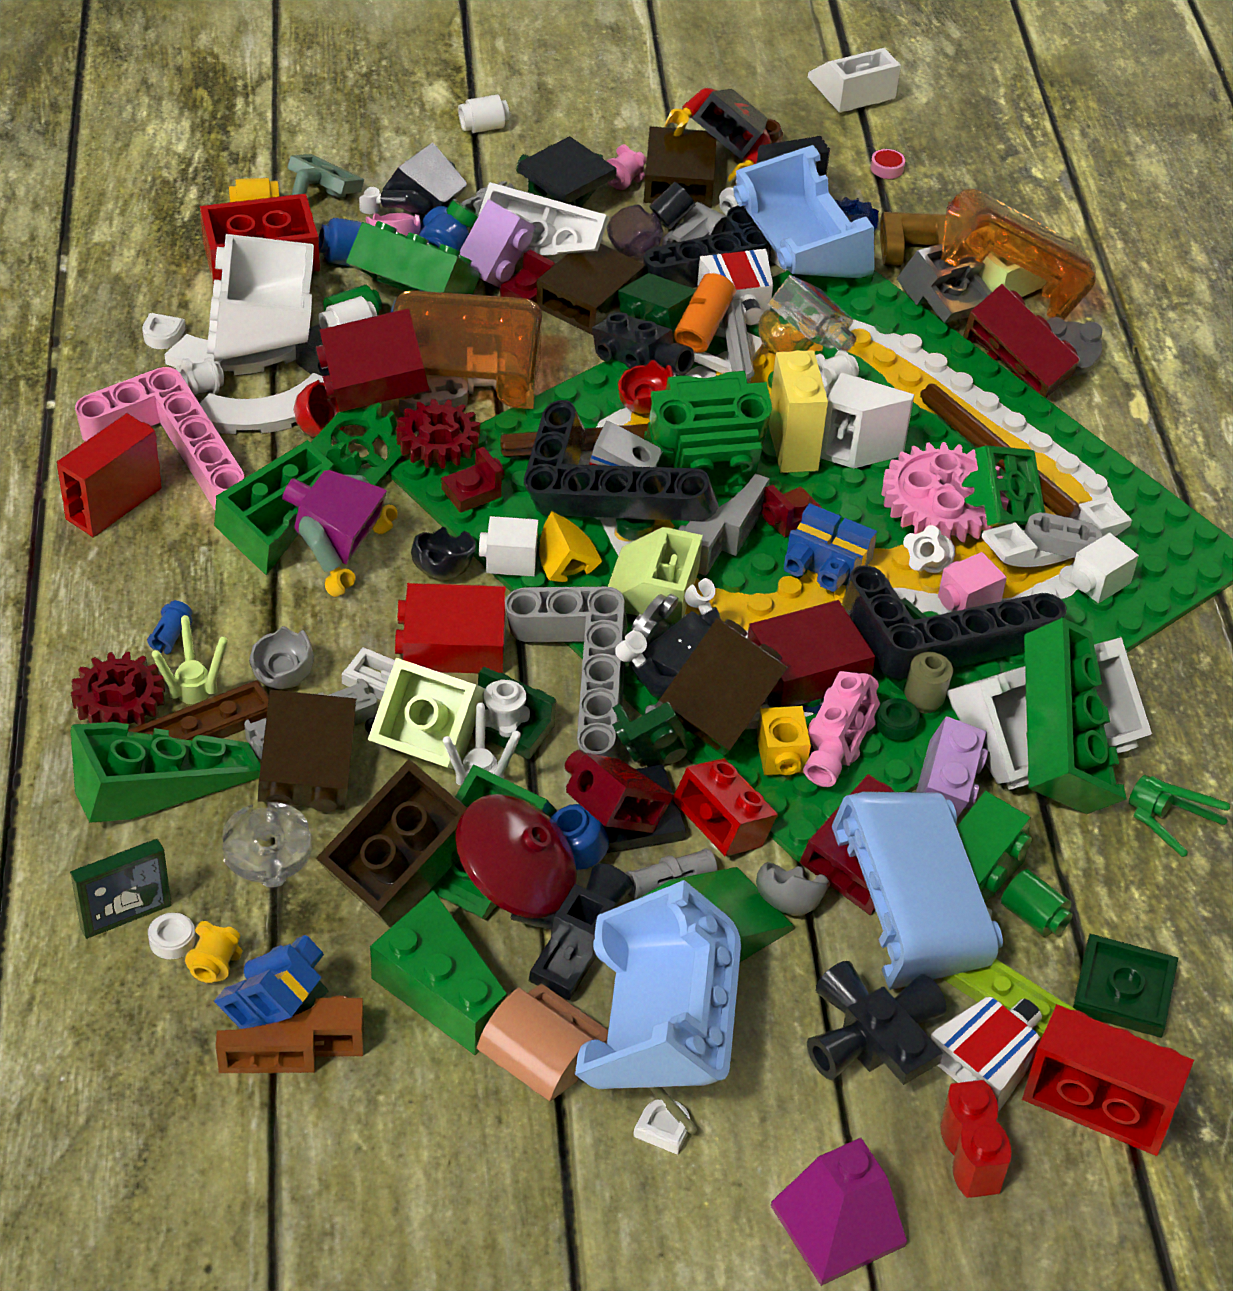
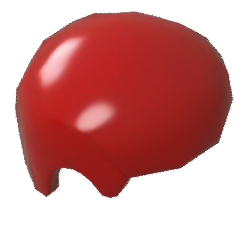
M651 360L646 366L639 365L626 370L618 382L621 402L635 413L650 414L652 405L651 391L666 390L668 377L674 376L672 367L668 365L665 369L655 360Z
M320 380L307 385L296 396L293 408L296 423L300 429L314 438L339 412L336 397L328 399L325 385Z

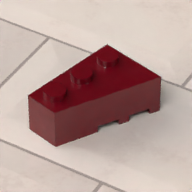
M1001 284L970 311L963 337L971 343L976 341L989 351L986 353L995 361L1000 359L1012 369L1011 373L1044 398H1047L1075 373L1080 361L1076 349L1068 341H1061L1052 332L1051 326L1042 316H1035L1026 307L1025 301L1016 291H1009Z

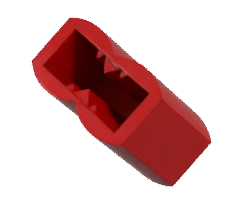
M984 1080L951 1083L940 1123L943 1141L948 1150L954 1155L952 1165L954 1180L966 1198L1000 1194L1011 1159L1009 1138L1002 1126L996 1121L998 1116L997 1099L991 1087Z

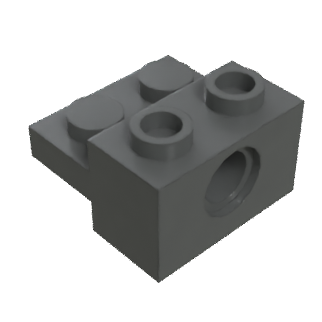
M965 238L917 250L896 278L916 305L929 302L934 312L944 323L969 316L970 311L992 293L978 275L985 264Z

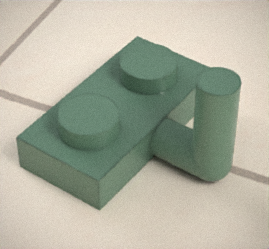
M313 154L290 156L287 169L297 173L291 195L305 194L309 183L321 184L327 187V193L337 197H346V194L358 193L362 190L363 178Z

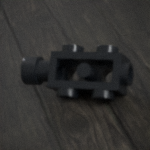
M615 312L608 315L605 320L592 328L595 352L603 361L608 362L614 359L625 363L630 369L639 365L646 366L651 360H655L659 365L665 366V369L670 365L673 373L681 376L686 375L693 366L695 358L693 349L680 343H674L672 329L657 325L652 321H644L628 316L626 313Z

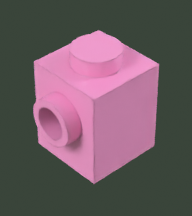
M981 552L960 562H953L943 569L938 598L943 606L952 612L1001 602L1007 577Z

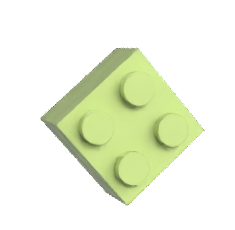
M396 658L368 740L454 769L445 749L443 738L445 736L451 737L463 762L476 724V706L480 702L483 703L485 688Z

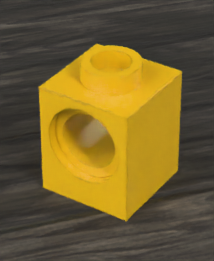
M803 706L760 708L756 737L764 775L804 773V766L809 759L811 743Z

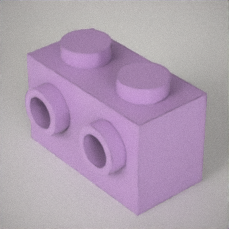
M488 199L460 250V255L472 260L471 267L481 273V279L501 289V285L512 277L515 265L523 250L530 245L532 234L537 226Z
M946 716L929 741L916 792L941 793L945 800L949 799L952 801L957 817L964 808L971 809L979 790V785L974 783L975 775L981 772L988 754V750L982 748L986 731Z

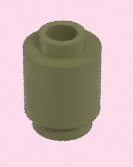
M935 652L920 653L913 658L905 686V696L907 701L914 704L920 713H932L944 704L953 674L951 662L943 655Z

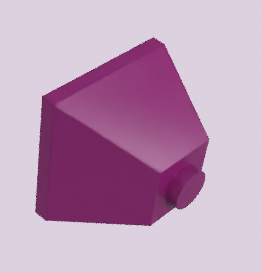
M862 1138L820 1155L771 1201V1208L821 1286L906 1247L907 1244L888 1177Z

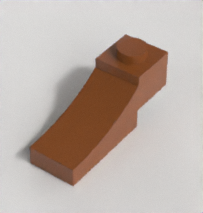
M341 995L331 998H315L314 1007L277 1023L274 1022L243 1029L217 1030L216 1054L219 1073H315V1057L363 1056V998H349Z

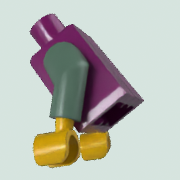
M327 470L323 471L312 487L292 478L285 488L282 499L299 507L294 528L308 544L323 571L331 574L325 579V589L331 596L338 597L345 593V589L353 586L356 579L355 574L351 570L340 568L341 563L348 564L371 529L378 534H384L393 528L392 521L397 518L398 511L393 505L383 506L387 490L370 484L364 476L345 475Z

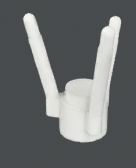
M481 702L476 706L475 749L465 756L463 764L451 737L445 736L443 738L445 749L456 772V783L458 785L463 784L473 764L504 779V772L521 736L519 731L512 733L497 765L495 756L485 749V705Z

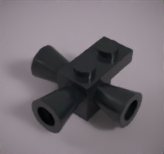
M601 863L595 865L592 868L586 889L575 884L558 912L543 918H525L511 913L512 921L552 930L550 940L530 970L529 982L537 986L542 983L560 997L570 1001L597 957L593 946L597 915L614 909L632 891V883L623 871L609 864Z
M850 961L837 963L819 979L815 989L816 993L845 1014L842 1028L810 1037L807 1040V1050L810 1059L819 1073L826 1079L834 1080L857 1058L869 1072L885 1063L899 1081L905 1085L941 1063L943 1052L918 1025V1023L945 1015L947 1010L944 995L932 978L925 974H920L895 998L884 986L869 994Z

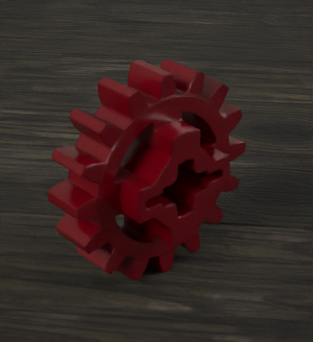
M431 399V405L428 406L419 401L416 403V411L406 408L404 410L405 417H398V428H396L397 445L401 446L402 455L410 454L412 463L422 459L425 460L426 468H429L433 462H437L440 468L443 469L448 461L458 466L460 465L461 456L470 459L472 458V449L479 448L480 422H476V414L474 412L466 413V405L464 404L455 408L452 407V400L449 399L444 405H439L436 399Z
M127 651L120 659H116L113 652H109L107 660L103 662L96 657L92 658V668L89 669L81 666L78 669L80 678H74L71 681L73 709H77L80 721L89 719V723L128 724L129 730V724L135 722L137 725L145 724L146 715L156 718L158 716L157 706L165 704L163 675H159L157 665L147 666V659L143 655L135 661L131 660L130 652Z

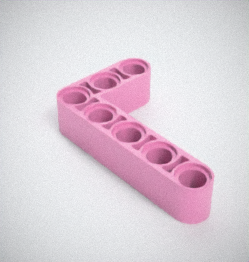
M171 367L157 368L85 395L76 402L75 410L84 441H87L126 413L141 422L148 423L150 426L161 423L214 510L216 495L244 479V474L239 464L182 375L176 369Z

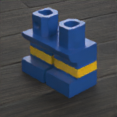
M809 503L803 512L802 521L797 529L790 531L784 571L798 577L803 575L806 570H810L818 574L817 582L821 587L834 592L842 584L847 586L850 574L854 568L868 565L872 561L877 531L847 518H844L841 522L840 515Z
M306 935L297 938L292 945L277 946L269 953L247 961L244 966L246 979L224 988L214 1002L240 1029L277 1023L293 1016L322 978L313 968L324 954Z

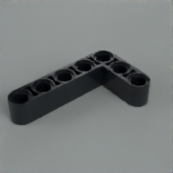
M558 400L550 403L545 408L524 476V485L537 511L541 514L550 515L552 511L561 516L704 521L716 513L718 499L707 473L703 470L696 468L578 465L586 439V431L574 405L570 401Z
M868 565L858 566L852 570L842 601L844 609L875 655V662L884 674L896 679L908 678L913 658L924 652H935L943 655L951 662L953 668L1025 652V634L1064 618L1067 611L1065 603L1059 597L1049 593H1038L913 620L886 576L879 569Z

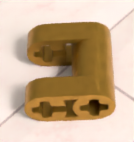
M882 212L880 243L883 265H902L904 244L936 246L956 241L952 214Z

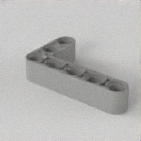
M529 587L512 591L506 597L505 607L510 633L515 639L524 642L584 641L577 732L579 750L585 753L620 759L621 740L612 726L619 719L612 707L619 703L623 707L625 662L621 661L616 655V646L625 640L628 628L622 593L613 587Z

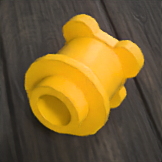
M201 921L195 929L200 939L195 949H191L186 954L185 963L192 976L199 981L205 983L223 981L229 975L230 960L236 961L240 959L243 950L238 946L241 935L232 927L223 928L214 926L207 921Z

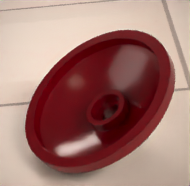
M503 794L483 796L474 801L462 813L456 829V846L467 875L479 891L495 905L517 916L543 918L558 912L577 881V870L573 852L559 826L535 805L520 798Z

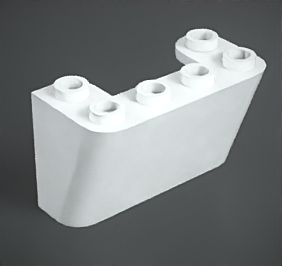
M226 234L225 247H217L215 269H222V280L214 279L207 354H214V362L308 342L312 295L309 292L314 244Z

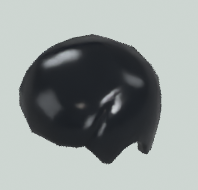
M441 527L433 533L423 532L414 537L411 548L412 561L424 574L440 580H451L465 573L475 552L476 541L466 531H463L458 537H453L447 532L446 527Z

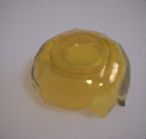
M766 310L760 315L758 320L759 336L766 350L772 355L776 356V352L807 351L814 345L813 339L794 321L785 324L779 321L781 311L772 312L771 310Z

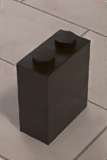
M650 126L643 203L654 202L670 185L676 182L691 196L695 203L700 202L711 208L717 139L705 130L685 129L682 135L674 136L676 128Z
M601 243L598 251L568 253L537 279L536 308L593 335L592 328L605 320L608 315L620 312L618 290L644 276L646 265Z
M717 617L654 707L657 708L669 701L687 731L725 756L788 667L781 663L782 656L773 648L765 644H761L759 647L747 639L748 633L739 624L729 619L723 622Z
M270 689L259 775L258 802H267L275 807H288L290 805L309 806L322 812L335 809L345 810L357 698Z

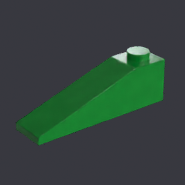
M117 722L72 724L70 730L75 794L89 823L134 819L258 779L260 775L261 764L248 742L203 735L195 736L192 741L169 737V730L154 728L153 735L128 731V724Z

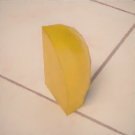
M551 511L544 524L539 545L541 564L548 580L566 582L568 581L567 576L577 574L582 570L589 574L602 562L594 544L578 526L565 517Z

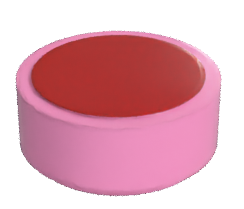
M892 149L878 150L872 155L871 171L883 179L897 178L904 172L905 157L900 152Z

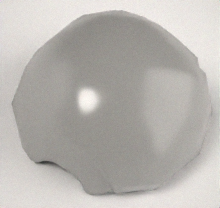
M282 626L275 633L264 635L253 645L249 662L259 682L274 689H286L299 685L309 676L314 663V655L311 642L304 630L296 633Z
M766 862L761 866L756 878L758 892L763 899L776 910L794 916H801L815 910L830 886L829 880L822 874L818 875L813 881L805 879L803 867L798 866L786 871L779 865L771 862Z

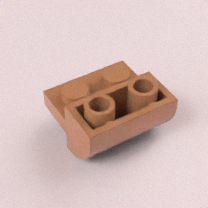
M541 983L528 993L518 987L499 1005L485 1026L476 1049L528 1085L533 1091L551 1101L578 1081L579 1077L575 1075L580 1047L585 1042L597 1039L607 1044L608 1030Z

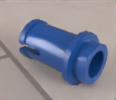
M177 600L164 605L161 610L162 617L147 639L149 646L160 653L163 652V649L165 654L171 653L175 642L182 632V616H188L190 625L192 623L191 608Z

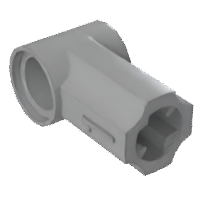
M696 202V206L685 215L683 222L663 237L662 246L725 232L727 216L700 202Z

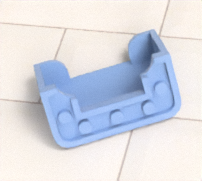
M813 145L736 170L737 185L733 187L736 202L740 207H745L777 253L778 261L783 269H788L791 274L857 279L874 273V226L867 217L854 220L853 222L849 221L828 192L827 176L818 175L816 162L820 161V154Z
M860 792L847 795L843 798L831 826L838 846L849 844L847 848L849 857L857 856L883 932L879 942L881 948L887 947L891 959V964L882 967L889 990L908 986L920 974L937 979L991 966L997 957L998 948H1001L1003 945L1001 929L996 921H991L956 828L957 815L955 807L951 800H945L944 796L938 792Z
M685 880L597 915L595 939L593 942L594 951L602 962L616 972L607 1044L597 1039L585 1042L580 1047L575 1075L596 1089L703 1086L724 1080L728 1076L730 1069L741 952V939L734 922Z

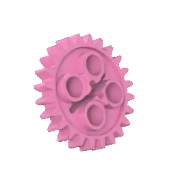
M942 442L940 449H935L930 443H926L925 451H921L916 446H912L910 455L901 451L899 459H892L889 469H886L881 496L885 497L884 507L891 508L890 517H902L900 524L902 528L911 524L914 525L915 535L921 533L927 526L933 525L940 529L941 535L949 539L951 535H956L961 542H965L967 533L979 539L981 530L993 529V526H987L985 508L972 506L965 503L964 500L974 493V488L962 487V483L971 472L978 470L975 450L965 454L962 453V445L958 444L954 450H949L947 444ZM996 466L997 478L1002 479L1003 476H999L1000 467ZM1000 492L1002 507L1007 510L1009 499L1004 492Z

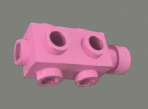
M839 671L832 687L828 688L825 693L824 702L816 718L810 721L808 734L814 752L811 753L804 766V774L814 784L823 787L833 786L842 771V765L850 766L859 757V746L866 732L874 727V715L880 705L876 693L879 684L871 675Z

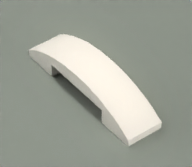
M1110 496L1078 504L1081 511L1074 518L1089 522L1098 527L1102 537L1108 533L1117 536L1127 529L1132 522V519ZM1016 522L985 530L981 536L1003 563L1012 566H1044L1072 558L1037 550L1038 547Z

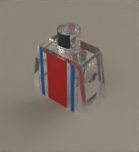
M792 275L788 276L768 302L772 309L812 342L829 349L835 347L838 351L843 350L847 352L856 341V336L848 330L853 324V319L820 288Z

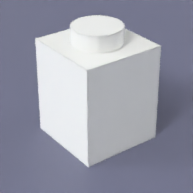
M490 516L488 533L481 532L479 542V556L486 557V573L534 576L538 520Z
M1108 533L1076 553L1069 581L1094 601L1100 603L1131 584L1139 555L1114 535Z

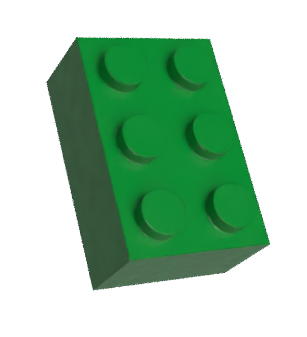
M377 221L375 226L365 222L361 223L346 263L372 280L407 293L411 291L422 292L428 295L434 303L464 314L466 313L481 273L471 267L472 260L460 255V251L447 245L440 244L439 248L428 243L429 240L414 233L408 232V235L405 236L396 232L397 229L381 221Z

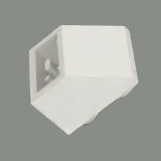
M885 48L829 61L808 72V78L840 113L895 99L901 65Z
M841 372L827 397L828 406L820 458L854 469L899 457V453L905 450L914 394Z

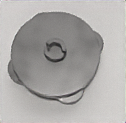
M1059 317L1047 320L1052 332L1061 341H1068L1077 351L1080 361L1072 376H1078L1091 371L1097 365L1102 355L1101 325L1096 322H1087L1085 324L1065 322Z
M662 594L658 595L644 613L638 615L631 629L641 632L646 638L648 645L650 641H654L668 630L670 624L663 619H667L671 615L679 598L673 594H669L668 597ZM630 661L629 666L633 667L634 663Z

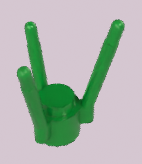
M1146 774L1138 780L1129 798V804L1137 808L1133 817L1147 824L1182 857L1187 856V849L1157 822L1153 816L1157 814L1163 817L1173 804L1205 819L1226 825L1228 822L1226 817L1188 800L1228 811L1231 808L1228 802L1166 783Z

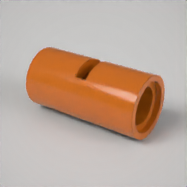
M707 273L703 276L674 332V339L677 343L691 347L694 353H703L708 349L736 294V288L728 278L716 273Z

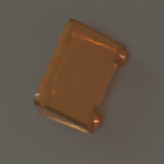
M976 189L961 191L948 205L941 259L957 267L961 259L966 257H976L975 260L982 263L992 251L1046 280L1047 282L1042 288V296L1050 299L1047 306V315L1051 318L1059 317L1063 320L1067 318L1095 285L1096 267L1094 263L1071 239Z
M405 291L397 297L393 312L409 308L426 375L496 380L497 396L502 403L514 408H534L541 366L542 312L538 304L525 298L427 291ZM416 394L409 395V396H404V397H400V398H396V399H400V400H402V399H409V398L415 396Z

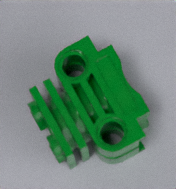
M734 371L709 378H698L688 375L668 377L666 390L651 391L650 422H648L647 431H644V439L661 449L662 454L658 467L696 468L703 470L707 473L716 495H737L749 483L757 471L772 412L767 382L747 383L745 371Z

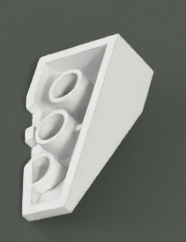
M489 182L478 214L480 215L489 199L537 226L532 234L530 245L523 250L520 257H524V253L529 249L542 256L598 251L609 216L491 182Z

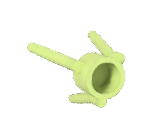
M184 615L181 618L185 662L179 666L175 675H173L158 650L152 652V657L169 686L170 697L173 699L179 698L180 701L193 705L206 700L209 694L217 692L216 680L226 650L227 638L220 637L208 674L205 666L194 659L190 619Z

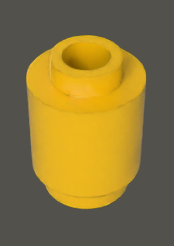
M269 177L235 179L236 186H229L230 202L279 197L278 181H269Z

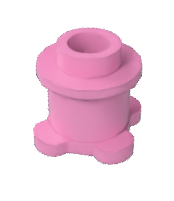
M627 145L619 146L616 149L618 157L607 160L608 163L617 168L616 178L607 183L615 189L624 190L631 185L632 179L635 182H641L645 178L643 167L646 163V157L642 152L636 153L630 150Z

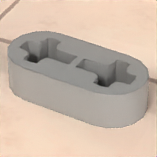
M445 376L427 379L429 391L399 398V410L402 414H404L406 408L416 411V403L419 401L425 406L431 405V399H436L439 405H444L449 399L452 400V407L456 408L461 404L467 407L469 388L468 383L464 379L456 376Z
M1040 512L1029 517L1024 531L1038 547L1037 550L1072 558L1076 557L1078 551L1102 537L1098 527L1089 522Z

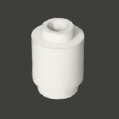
M498 94L468 99L465 104L458 106L459 120L463 131L471 130L472 133L504 128L505 121L510 118L507 101L501 100Z
M362 296L328 306L325 312L319 314L320 328L324 329L377 316V312L372 302H367Z

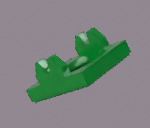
M379 402L370 405L366 410L359 407L342 412L339 411L310 442L334 464V472L345 475H362L370 484L378 486L391 472V468L396 466L405 456L401 454V446L397 445L395 430L398 424L395 413L390 411L386 417L382 416V404ZM349 425H359L367 431L363 436L350 437L341 431L340 428ZM377 438L384 441L387 446L386 460L374 453L372 444ZM331 439H332L333 441H335L337 444H334V445L332 446V445H331ZM355 443L361 444L368 450L369 455L360 457L359 452L356 450L351 453L348 446ZM367 463L372 466L371 468H361L363 464Z
M988 445L975 449L978 470L971 472L962 483V487L974 488V493L964 500L965 503L972 506L985 508L987 526L1000 527L1016 522L1020 528H1026L1031 515L1039 512L1045 513L1034 450ZM1000 460H1004L1006 472L1002 479L997 478L995 466ZM1000 492H1004L1009 499L1008 506L1012 508L1013 515L1009 514L1002 507Z

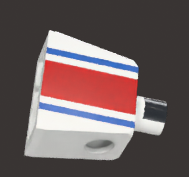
M766 249L700 256L697 285H699L701 279L707 273H716L728 278L736 288L733 300L739 299L742 302L746 324L754 325L759 323L763 315L770 311L773 290Z
M984 998L931 1034L932 1041L943 1052L941 1063L937 1066L958 1083L984 1080L995 1094L999 1112L1033 1064L1040 1037L1032 1028L1042 1019L1040 1010L1034 1003L1024 998L1010 1010L994 998Z

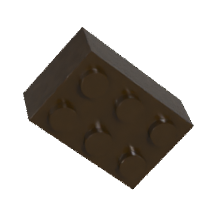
M408 759L316 859L336 881L391 928L417 905L459 859L456 846V829L458 821L467 807Z

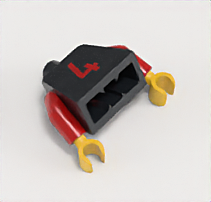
M701 89L682 106V109H673L669 113L664 127H667L670 123L677 124L678 127L675 130L674 136H680L684 132L689 118H691L741 160L743 159L744 163H739L729 174V182L736 175V170L757 164L758 148L760 145L771 144L770 136L765 129L768 121L767 117L733 89Z

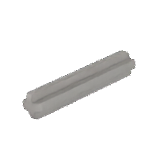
M739 299L732 300L723 317L732 372L745 371L747 383H749L755 372L743 305Z

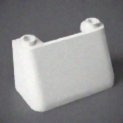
M1122 638L1094 644L1102 684L1096 686L1097 695L1103 701L1104 706H1107L1110 723L1104 725L1108 747H1116L1117 753L1137 748L1136 739L1151 735L1152 733ZM1025 666L948 690L947 693L951 706L959 720L986 731L982 747L988 750L985 764L997 784L1006 783L1008 790L1029 784Z

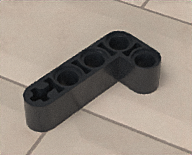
M734 206L727 212L725 232L648 249L643 258V264L646 265L645 275L651 273L673 282L696 288L698 287L700 256L766 249L770 264L772 246L745 207Z

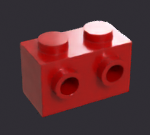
M725 758L688 766L672 798L675 804L725 857L762 847L778 815L764 800L763 796L755 791Z

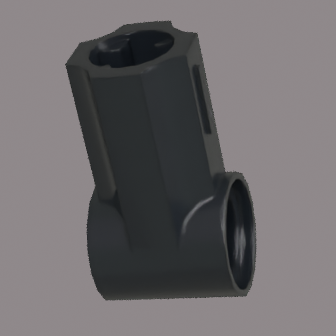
M674 182L649 205V208L662 225L671 229L696 206V203L678 183Z

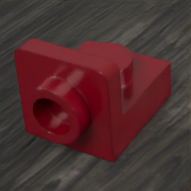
M529 249L524 253L523 269L501 285L500 297L526 311L531 310L536 306L537 279L554 266L555 262Z
M484 447L476 449V465L442 477L441 489L458 511L462 513L501 498L502 480L505 477L503 466Z
M772 484L765 487L762 515L769 525L774 526L785 538L790 535L791 530L797 529L802 521L803 512L809 503L820 508L822 507L801 486L782 494Z

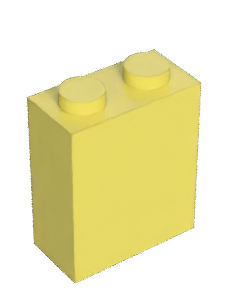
M814 350L776 352L770 398L772 412L768 425L780 473L818 471L828 399Z

